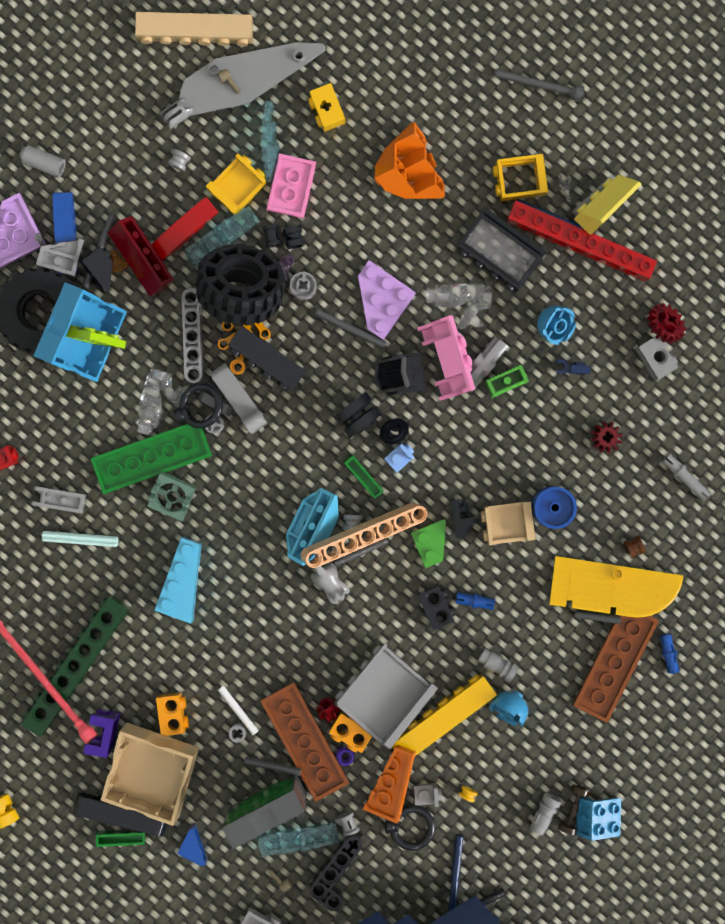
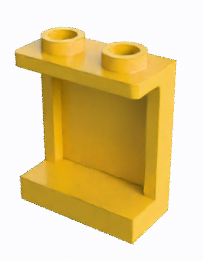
M238 153L235 155V160L214 182L210 181L206 185L207 190L234 216L267 184L265 180L266 175L259 168L255 170L251 166L252 162L245 155L241 157Z

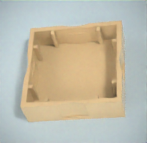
M126 723L119 731L113 753L112 768L107 776L101 801L126 810L140 812L149 818L174 826L181 814L199 747Z

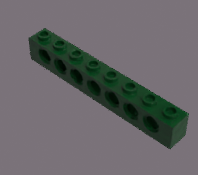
M113 595L108 598L105 597L101 601L99 612L97 614L94 613L90 617L88 628L86 630L83 629L79 633L77 644L75 646L72 644L66 652L68 655L66 660L60 661L55 668L57 673L54 677L50 676L48 679L66 702L131 609V607ZM105 612L111 614V622L104 620L103 615ZM94 628L101 631L100 638H96L93 635ZM83 644L90 647V653L87 654L82 651ZM72 660L79 663V669L72 668ZM61 676H65L68 679V685H63L60 682ZM46 689L43 693H38L33 700L36 704L32 709L28 708L22 716L25 720L21 725L38 737H42L62 709L57 701L50 699L49 692ZM39 708H43L46 711L45 717L38 713Z

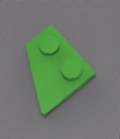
M445 519L411 532L425 568L443 561Z

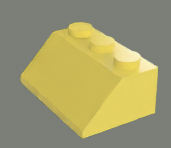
M619 174L614 179L610 177L602 185L604 189L601 192L597 190L589 198L591 202L588 205L584 203L577 210L579 214L574 220L591 235L642 184L639 181Z

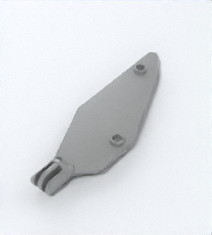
M295 42L216 58L186 78L183 82L179 99L159 114L165 123L168 124V127L172 129L192 115L249 104L325 51V45L322 43ZM227 69L230 72L233 82L240 89L238 94L230 86L228 80L221 82L218 74L219 71Z

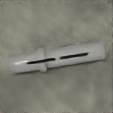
M672 454L666 455L671 463L663 458L661 462L673 472V476L678 477L701 501L707 499L702 492L707 497L711 495V492L688 472L684 464L681 465Z

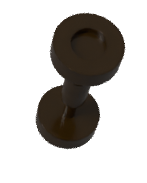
M572 784L570 791L576 793L577 796L575 802H572L569 811L570 818L568 824L560 822L558 829L570 835H577L578 828L571 824L573 818H576L580 806L578 804L580 796L589 797L590 790Z

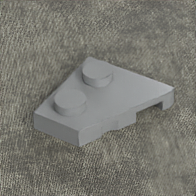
M78 239L71 242L41 246L36 265L75 276L85 240Z

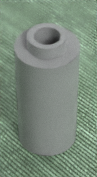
M30 145L26 148L23 147L20 152L21 161L25 165L58 178L64 171L65 159Z

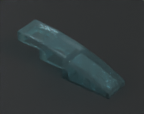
M266 100L262 119V158L267 183L272 184L280 144L274 142L277 131V123L271 121L274 102Z
M248 206L219 224L216 229L202 236L199 241L186 248L184 253L193 266L196 267L203 257L211 253L213 249L233 243L258 225L260 221Z
M336 823L295 828L257 837L261 857L277 853L286 854L298 850L307 851L339 842Z

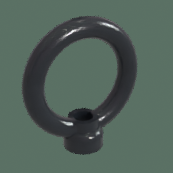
M193 384L183 392L179 408L174 410L175 418L180 424L186 422L194 428L209 427L219 419L222 413V396L211 384ZM199 390L209 392L215 400L213 414L203 421L193 419L187 408L189 397Z
M408 805L402 808L400 819L408 813L422 815L428 825L425 837L415 843L406 842L398 834L399 822L396 824L387 819L385 822V833L391 834L393 841L402 849L416 851L427 846L432 840L435 833V821L431 813L424 807Z

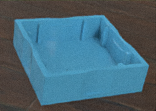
M65 282L33 356L97 382L111 347L90 344L65 336L70 325L80 328H93L98 331L108 332V334L117 335L127 311Z

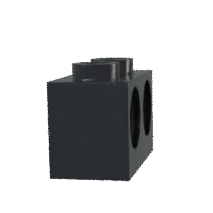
M437 584L417 593L433 631L454 622L453 616L456 614L452 605L448 606L445 601L448 596L443 587L439 588ZM431 593H437L439 596L435 603L428 601V596ZM445 611V619L438 620L436 618L437 612Z

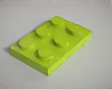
M70 325L65 336L95 345L123 349L126 346V341L120 340L119 335L108 334V332L88 327L80 328Z

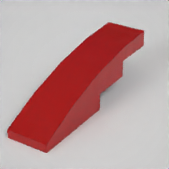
M207 197L192 207L151 244L162 262L191 240L190 238L205 227L204 224L219 213Z

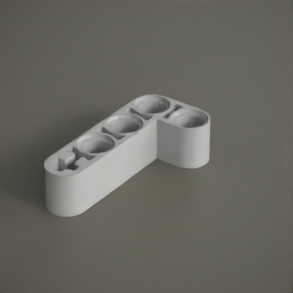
M223 363L209 373L251 434H254L268 424L226 363Z

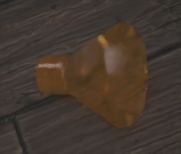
M111 251L112 272L117 273L126 269L128 266L126 260L118 256L117 251Z

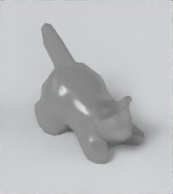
M329 562L324 567L314 568L316 572L311 574V580L316 586L325 591L329 602L335 604L336 601H343L345 594L350 593V589L338 578L335 564Z

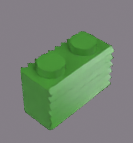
M518 365L485 380L484 383L490 397L493 398L529 382L522 365Z

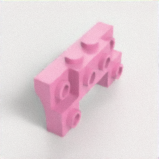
M453 315L417 327L418 331H422L423 346L435 344L445 379L434 382L435 386H439L441 397H439V401L476 390L470 373L472 371V359L467 354L465 338L458 334Z

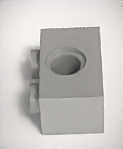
M656 336L635 348L654 381L663 378L678 368L676 357L672 353L670 354L666 348L668 347L667 343H663L660 337L656 339ZM656 352L660 353L662 356V360L660 362H657L654 359V354Z

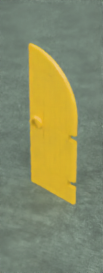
M555 556L549 605L566 607L567 601H572L571 608L610 614V609L613 607L616 608L615 615L647 617L662 611L672 603L681 588L683 575Z

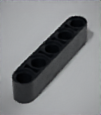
M81 792L77 794L73 814L80 817L155 836H164L167 826L166 823L149 818L140 812L126 810L101 801L100 796Z

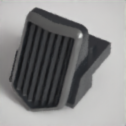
M422 353L400 354L381 358V361L377 363L374 380L380 391L386 393V396L425 391L426 383Z

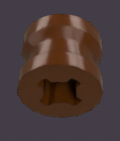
M638 535L633 540L623 541L626 552L631 559L635 558L639 553H646L644 544Z

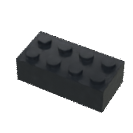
M243 326L239 327L228 343L230 347L228 351L237 357L240 355L245 357V363L253 368L258 366L262 369L261 374L270 380L272 377L278 380L276 384L286 391L288 389L293 390L306 372V370Z

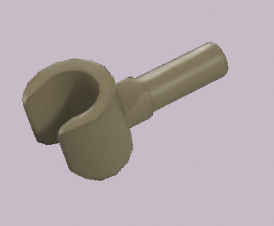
M227 69L218 72L221 82L228 80L230 86L238 94L240 89L233 82L230 72Z
M272 869L268 872L277 881L282 892H287L293 887L288 878L282 881Z

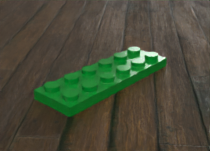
M186 424L90 459L104 495L158 476L161 471L166 473L213 455L203 428H194Z

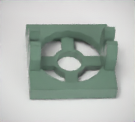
M161 471L156 484L151 490L152 493L148 498L149 503L147 507L183 522L197 487ZM168 483L174 484L168 490L161 488V486ZM179 487L185 492L186 498L180 495ZM174 491L178 496L177 500H170L168 492ZM158 494L165 496L167 501L165 507L159 502ZM174 503H182L183 507L180 509L171 510Z

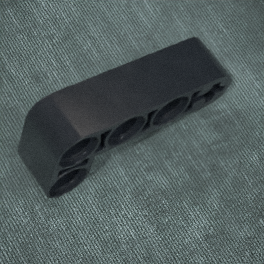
M358 832L343 838L311 881V896L330 911H338L342 907V892L334 885L362 848V837ZM350 840H351V841L357 840V844H356V843H353V844L350 846ZM344 854L347 859L340 861L337 859V856ZM327 870H333L335 874L333 876H328L325 872ZM316 885H321L324 889L322 891H316L314 887ZM331 897H337L339 901L336 903H332L329 899Z

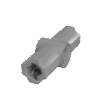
M496 337L492 339L483 353L481 352L472 363V371L470 373L475 389L481 380L491 372L496 365V361L508 347Z

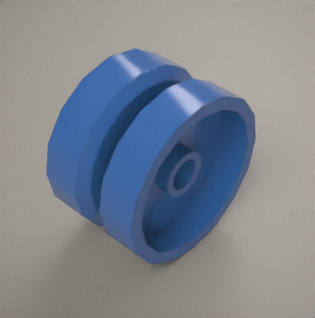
M556 486L544 487L532 499V515L544 527L552 529L564 528L576 516V500L572 493L565 488ZM553 504H556V505H557V506H555L556 511H553V510L551 509V507H552Z

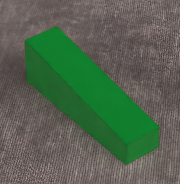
M352 454L343 461L374 499L384 492Z
M96 831V847L145 845V833Z

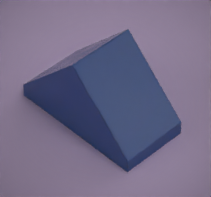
M196 823L191 825L177 854L200 866H204L207 858Z

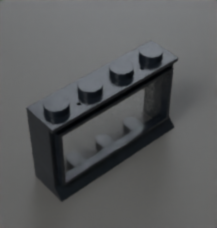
M485 207L456 246L458 254L464 258L469 257L474 261L473 264L477 268L487 270L489 272L488 275L496 281L498 279L505 283L504 287L511 292H518L547 253Z

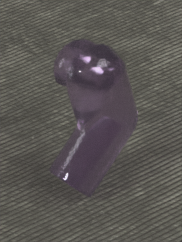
M291 255L283 256L279 262L285 274V283L290 282L288 270L294 263V258Z

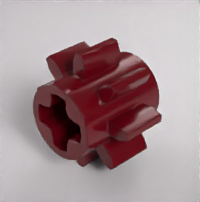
M328 697L320 700L319 707H316L320 720L325 718V720L330 722L337 719L338 713L341 710L334 704L336 699L332 701Z

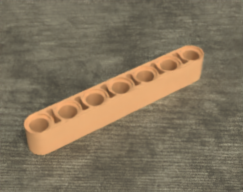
M409 503L304 548L301 552V559L309 567L317 568L422 523L427 518V510L417 503ZM418 509L419 512L417 516L414 517V511ZM401 516V522L396 524L397 518ZM384 523V529L379 531L380 525ZM367 531V536L362 539V533ZM350 538V543L344 546V541ZM332 546V551L326 554L327 548ZM315 553V558L312 561H308L309 556Z

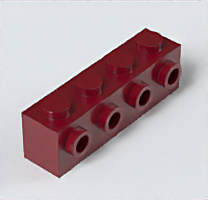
M132 216L119 220L110 229L108 235L150 297L163 292L174 281V278Z

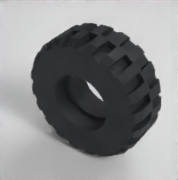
M228 244L221 248L213 249L199 263L195 288L196 296L204 310H207L212 317H217L222 322H229L232 325L245 324V326L252 325L253 323L259 324L265 321L266 318L272 317L279 310L286 279L281 265L277 263L272 255H268L266 251L259 250L251 245ZM231 282H241V283L248 284V285H250V286H249V287L236 286V285L231 284Z
M37 267V269L27 268L22 273H15L12 275L13 279L11 281L6 280L3 284L5 288L0 292V333L3 337L7 338L9 344L34 355L45 329L36 330L27 324L25 320L27 303L39 294L49 295L57 302L65 282L76 286L63 274L53 269H46L45 267Z

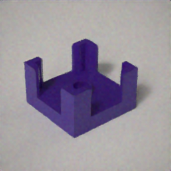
M98 708L97 714H91L89 724L103 727L101 737H95L90 744H86L83 754L107 758L114 749L121 712Z

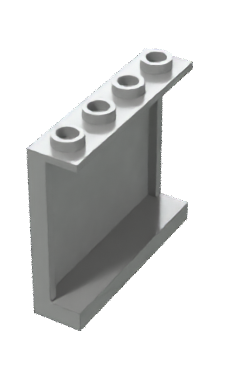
M384 643L381 646L378 644L371 652L373 656L370 660L366 659L360 665L361 671L357 675L353 674L347 681L349 684L345 690L341 689L336 694L335 699L337 700L334 704L385 749H391L438 688L425 681L387 648V644Z

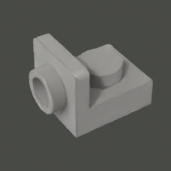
M436 783L415 784V805L434 804L435 807H439L438 801H442L441 789L437 788Z

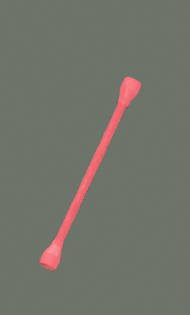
M0 620V634L6 639L12 649L17 652L18 656L29 667L35 677L40 680L41 684L57 701L66 715L73 720L72 722H74V726L77 728L82 741L85 744L91 742L98 733L92 726L85 723L74 713L73 709L58 694L59 692H57L56 688L43 675L42 671L29 658L23 648L18 645L19 643L6 630L3 622Z

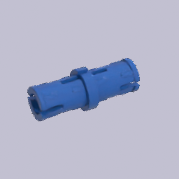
M457 592L455 604L472 606L474 609L479 607L494 610L495 598L478 596L476 593L471 595Z
M672 634L660 635L659 638L663 650L661 654L665 659L667 673L674 674L680 672L676 657L677 650H675Z

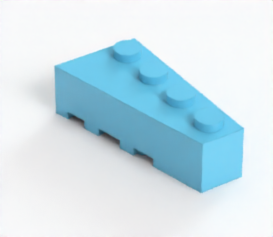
M187 537L181 538L154 611L190 624L194 621L202 548L201 542Z

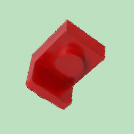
M7 445L0 449V470L19 464L17 460L19 459L18 452L12 446Z

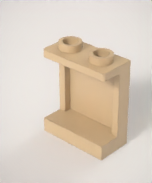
M530 501L485 506L483 511H480L481 522H485L486 530H483L484 542L487 541L489 546L500 543L535 540Z

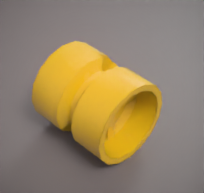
M8 793L0 796V829L20 818L16 809L11 807L13 802Z

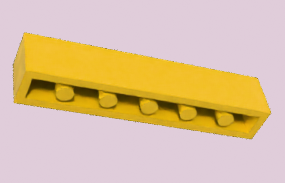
M482 674L472 676L466 686H459L453 691L451 697L441 699L435 709L432 710L430 708L422 714L423 717L420 720H413L407 727L408 729L402 733L392 746L393 750L397 745H401L416 751V756L496 697V692Z

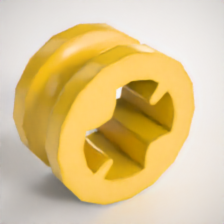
M463 785L461 787L462 792H459L458 795L469 802H474V796H477L478 793Z

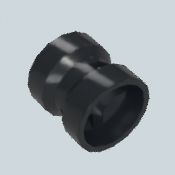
M300 225L283 229L284 236L287 238V249L305 246L304 239L301 236L302 227Z

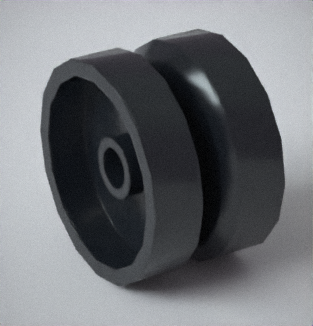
M367 392L333 417L339 425H343L351 420L352 423L345 427L344 430L350 439L371 426L374 420L383 414L378 406H373L367 411L365 410L372 402V398Z

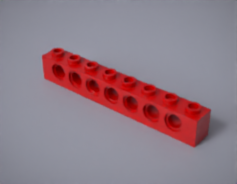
M518 201L513 203L505 221L512 226L644 282L651 278L657 264V260L592 233L589 235L582 228Z

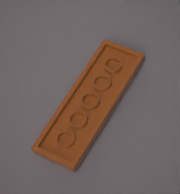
M621 616V624L613 623L572 705L608 723L659 620L651 616Z
M295 682L260 700L295 766L301 768L300 775L315 802L349 784V780L336 760L332 749Z

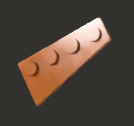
M401 745L395 747L362 810L396 824L400 821L416 751Z

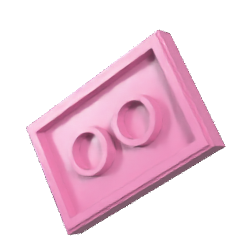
M279 153L266 210L304 219L316 162Z

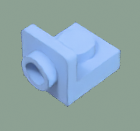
M401 443L384 459L398 473L414 458L412 455L414 451L408 444L403 445Z

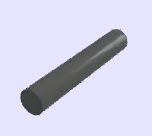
M579 610L575 612V618L621 624V616Z

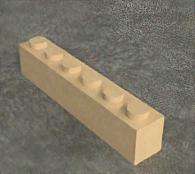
M136 12L135 35L138 41H141L143 44L160 42L167 45L171 44V42H179L182 45H190L191 43L210 45V43H217L220 46H228L230 43L237 44L238 46H248V44H253L252 15Z

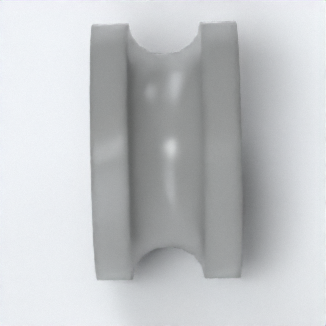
M234 724L229 730V738L237 743L243 741L246 737V728L242 724ZM234 729H241V734H243V736L234 737L235 732L232 731Z

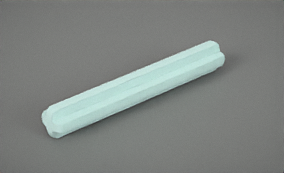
M43 531L42 541L117 547L119 541L116 536Z

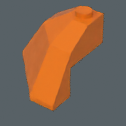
M415 122L406 127L384 149L375 165V182L381 185L385 191L404 199H442L445 197L444 182L442 177L434 170L437 167L432 153L427 152V140Z

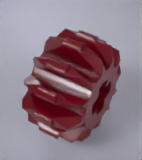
M602 421L601 426L595 425L597 431L591 430L590 432L592 435H595V438H590V442L596 441L593 448L599 447L600 453H603L604 450L607 453H611V448L613 450L618 449L615 443L622 444L618 437H622L623 433H617L620 427L616 426L613 428V422H609L607 426L606 421ZM605 434L610 435V439H607V443L606 440H603L602 436H605Z

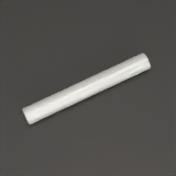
M224 685L220 687L218 692L252 735L256 734L259 730Z

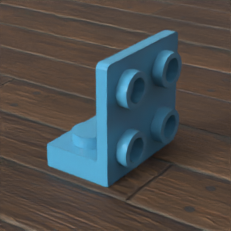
M580 796L578 803L580 806L576 819L577 836L591 841L620 836L621 798L593 800Z

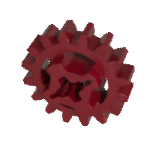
M664 303L661 305L657 304L648 312L647 320L650 323L647 325L652 327L651 333L657 334L656 339L660 337L663 343L667 341L668 344H671L673 342L676 343L685 335L686 327L683 324L686 322L681 320L682 314H678L676 308L674 310L671 309L670 304L667 307Z

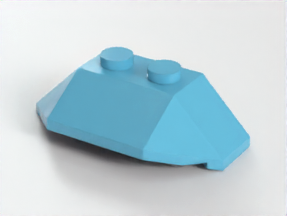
M320 488L302 500L286 533L288 558L304 566L305 563L301 559L302 550L330 537L339 518L337 495ZM315 553L309 556L308 561L315 558Z

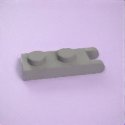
M34 486V490L41 491L40 501H32L31 505L83 513L86 494Z

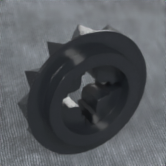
M399 418L387 421L380 429V439L385 445L388 444L391 447L394 444L399 445L401 441H406V436L410 435L407 422ZM391 430L395 432L398 431V435H392Z

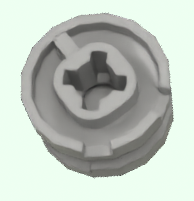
M299 272L291 278L290 290L293 296L299 300H308L315 295L317 284L315 278L310 273Z

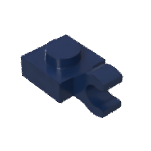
M563 359L556 361V363L563 365L562 370L555 371L557 374H590L591 366H585V362H574V365H569Z

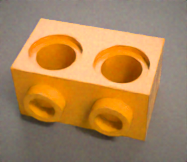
M182 692L158 695L156 703L160 733L165 736L184 734L186 728L189 727L188 716L184 715L186 699L182 697ZM167 701H175L177 707L174 709L170 708L167 705ZM176 719L179 722V727H172L170 720Z
M343 711L339 712L337 719H335L329 729L330 737L339 743L343 741L348 744L347 748L355 753L357 751L362 753L372 738ZM345 724L348 729L345 732H339L337 726ZM356 734H362L364 739L361 742H356L353 737Z

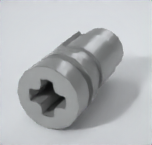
M484 648L477 660L492 673H498L500 678L504 677V680L508 683L512 681L519 669V666L516 664H511L509 660L505 661L502 657Z
M546 792L542 797L543 801L539 803L540 808L537 810L530 829L539 835H544L553 815L557 813V808L562 803L559 798Z

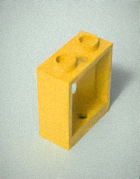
M543 154L498 159L495 166H493L494 178L497 177L498 185H495L496 196L500 197V202L540 197L548 193ZM533 164L537 190L506 194L502 168Z

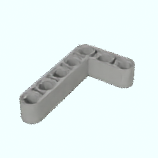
M189 288L182 293L184 376L188 382L196 384L200 383L204 376L201 310L203 307L197 296L193 303L187 302L189 294H196L195 288ZM190 313L197 314V319L194 322H189L187 319ZM196 332L198 335L197 339L189 341V333ZM191 351L198 352V358L194 361L189 359ZM192 370H197L199 373L196 380H191L189 377V373Z

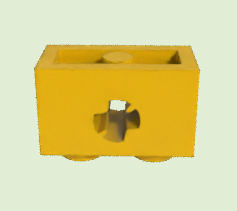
M331 83L309 91L310 98H308L311 109L316 110L318 116H315L318 127H322L324 132L345 124L344 114ZM326 105V107L329 108V111H325V109H323V106Z

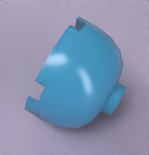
M560 305L545 308L537 320L539 334L551 344L559 345L562 341L566 342L572 336L576 327L574 322L575 314L571 309Z
M515 690L513 692H500L489 706L492 713L494 710L499 713L497 715L498 718L514 726L519 723L520 727H522L528 716L527 703L523 699V695Z

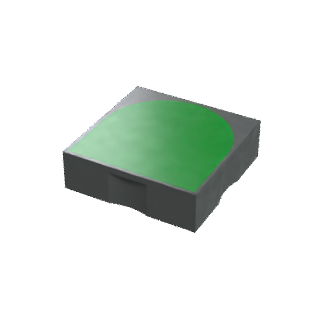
M291 774L229 807L222 829L232 849L305 812L307 790L299 776Z

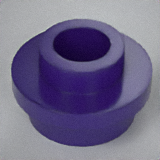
M347 746L340 747L336 752V760L342 766L350 765L355 759L354 752L347 748ZM343 753H348L346 759L342 758Z

